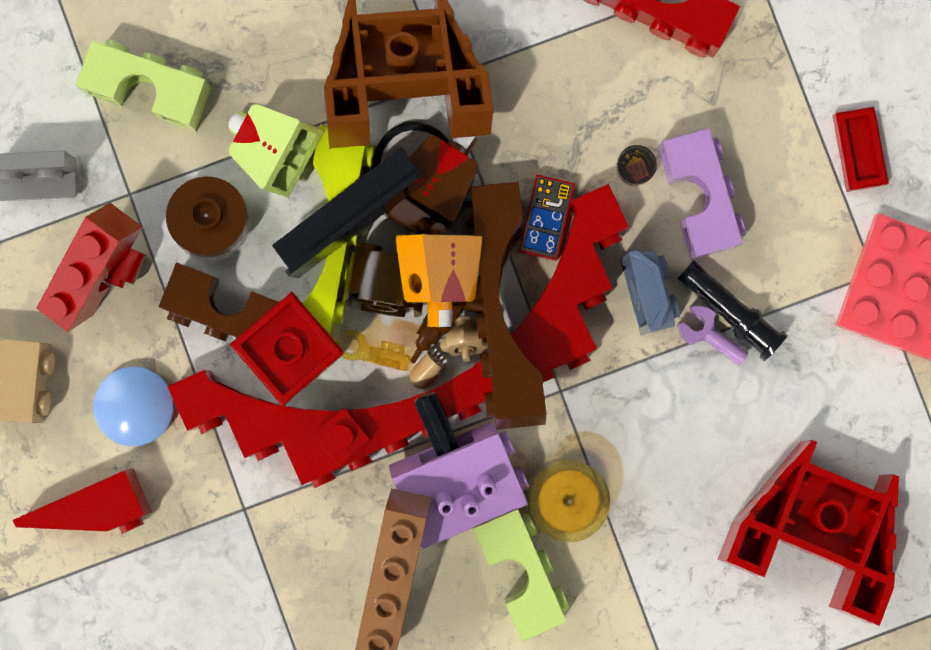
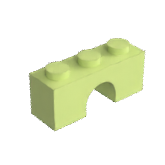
M106 39L105 44L91 41L75 86L85 94L122 106L126 94L132 86L141 82L152 83L156 88V99L151 112L161 120L193 131L197 130L212 88L202 78L203 72L186 65H181L179 70L165 66V59L144 52L142 57L128 53L129 47L113 40Z
M516 509L474 527L473 530L489 566L503 560H515L521 563L527 570V582L524 588L517 594L505 598V604L521 641L523 642L566 623L563 611L570 609L561 587L552 589L546 574L553 572L545 550L542 549L538 552L535 550L530 537L537 535L529 513L526 512L520 515L519 510Z

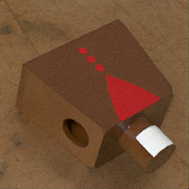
M430 135L410 156L427 182L406 198L432 215V218L452 230L471 189L470 186H472L478 172L479 164L468 157L478 139L475 136L450 138L448 143L435 135Z

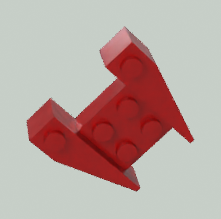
M814 440L801 441L731 523L717 560L752 575L765 577L778 542L785 543L843 568L829 604L830 608L863 622L880 626L895 584L893 551L896 550L897 539L894 529L895 507H898L899 476L895 474L879 475L874 490L811 464L810 460L817 442Z

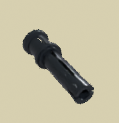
M695 260L677 278L734 328L732 331L735 333L734 336L740 339L743 337L760 352L759 358L763 361H766L787 338L788 335L784 331L778 332L761 317L762 312L758 308L750 310L728 289L708 274Z

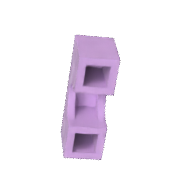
M710 128L662 141L658 150L668 184L689 181L698 185L705 196L703 211L680 222L690 260L742 245L741 237L745 236V226L739 213L734 214L730 199L734 198V189L729 175L723 176L719 161L723 160V151L718 137L712 138Z

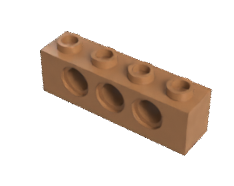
M391 488L384 511L355 650H398L431 497Z

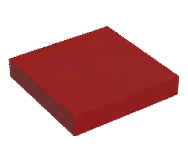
M292 291L229 344L281 406L289 403L346 354Z

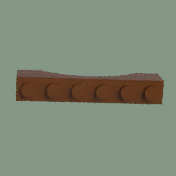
M519 182L470 186L471 201L464 202L466 226L474 225L475 236H482L479 276L474 300H482L484 314H476L478 339L486 338L488 353H480L483 378L491 377L492 392L484 393L487 418L495 417L496 430L546 425L547 413L542 373L526 359L513 341L504 321L499 299L503 269L513 247L523 234Z

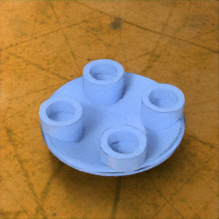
M125 367L111 373L100 384L94 398V416L101 431L112 441L125 446H142L156 440L169 426L176 409L167 383L157 373L143 367Z

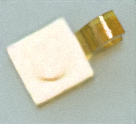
M355 330L346 331V336L358 340L359 348L354 353L344 351L346 354L342 358L349 361L362 360L408 372L411 356L403 354L405 346L387 341H382L380 348L370 346L365 336Z

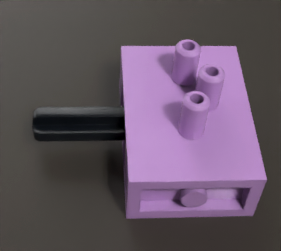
M425 393L415 400L414 405L433 447L390 464L389 469L397 490L431 497L421 542L423 549L528 505L523 491L529 489V485L521 466L513 469L508 456L514 454L515 451L506 431L498 434L492 421L455 437L436 393Z

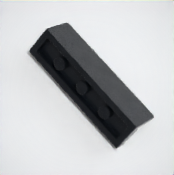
M402 147L272 244V247L288 267L285 272L289 277L299 279L427 182Z

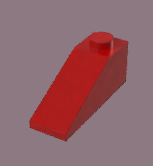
M133 468L121 471L13 519V523L16 528L105 532L119 527L121 534L144 525L142 516L151 513L152 510Z

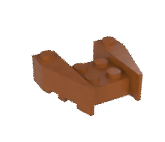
M348 0L338 44H336L333 53L332 66L324 86L329 149L370 145V120L367 101L445 95L450 138L491 135L494 108L489 75L483 64H479L472 51V44L467 35L463 34L454 18V11L448 0H435L434 9L358 15L356 0Z

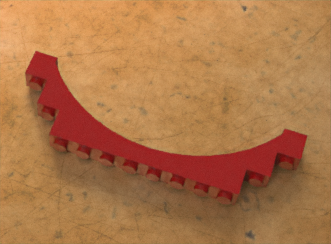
M609 184L571 201L570 208L574 216L566 246L556 270L536 305L519 327L511 333L513 341L526 359L542 373L543 383L555 378L552 370L561 365L567 364L569 370H572L591 361L588 353L597 349L577 306L583 304L585 310L607 301L604 293L610 291L613 287L594 246L599 244L601 250H604L623 241L621 233L629 228ZM479 361L469 370L430 391L394 403L348 410L371 440L343 463L337 465L314 437L313 433L339 411L281 406L280 404L246 395L216 381L211 370H202L167 386L187 431L199 429L202 435L222 426L221 418L225 416L244 458L255 455L257 461L280 452L277 444L282 442L301 485L312 482L314 489L336 479L333 471L347 464L350 471H354L373 462L370 456L373 452L385 448L388 455L408 446L409 442L406 437L421 431L423 437H427V432L414 405L415 400L421 395L432 392L436 393L447 418L458 414L460 421L481 412L482 409L479 403L485 401L484 393L492 392L491 377H482L481 361Z

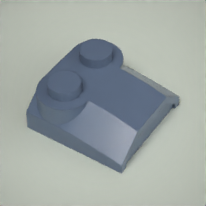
M638 250L628 252L620 261L640 335L674 327V318L680 317V311L675 295H668L664 280L669 279V270L665 257L663 255L657 257L654 250L642 253Z

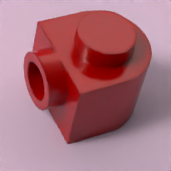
M130 249L127 256L115 264L103 280L120 288H124L126 282L134 285L147 255Z

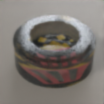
M642 145L627 147L621 152L616 162V171L619 178L631 186L646 184L654 176L657 169L655 155L650 149Z

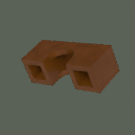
M176 262L159 308L169 311L168 320L186 327H190L192 321L206 326L204 334L226 342L229 335L236 338L275 306L278 301L251 291L245 307L240 312L234 315H223L217 309L214 300L220 280Z

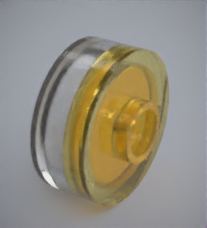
M572 458L551 460L538 468L528 483L529 489H526L525 498L528 503L526 507L530 518L542 532L555 540L577 542L587 539L601 528L608 516L610 494L607 484L595 469L580 460Z

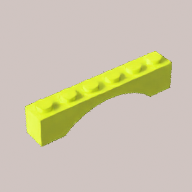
M320 124L319 128L324 133L315 148L313 165L322 180L328 201H331L352 185L356 179H360L364 174V168H372L375 145L329 149L327 125ZM360 233L326 258L324 269L314 289L303 302L305 307L332 338L335 324L342 325L346 305L340 301L342 286L345 285L349 248L350 246H357Z

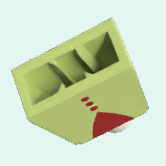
M254 104L247 114L243 111L237 112L229 121V130L236 135L229 148V155L260 188L289 198L324 131L296 118Z

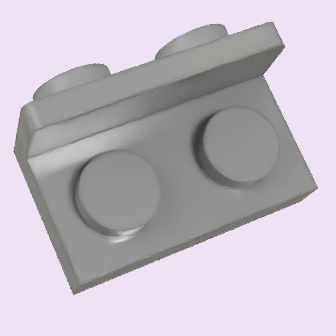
M66 151L0 154V201L77 197L76 158Z

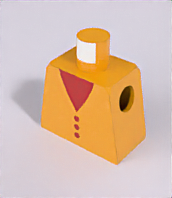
M426 234L396 236L404 299L407 302H427V327H452V302H472L476 297L482 236Z

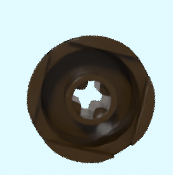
M359 243L357 251L350 253L342 297L343 304L351 307L352 300L362 303L361 311L393 317H405L406 310H413L414 317L422 315L424 302H407L404 299L397 254L382 252L381 246L370 243Z

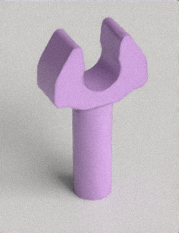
M692 306L689 308V311L702 321V327L699 331L692 330L682 322L677 324L680 336L689 345H694L699 341H706L737 365H740L748 355V352L715 328L714 318L716 313L708 307Z

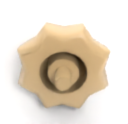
M459 317L455 320L454 328L441 340L440 347L442 351L449 353L451 356L461 355L463 361L468 362L471 361V355L484 353L485 349H487L486 338L478 339L477 327L471 317Z

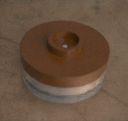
M205 176L185 182L173 193L166 209V224L171 237L187 255L201 261H218L231 256L244 244L250 230V215L241 194L233 185L220 178Z

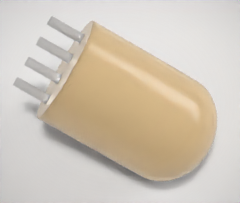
M437 348L433 352L428 351L410 371V382L416 388H427L446 368L445 363L447 359L442 360L444 355L439 357L441 352H438L437 355L435 354L438 350Z

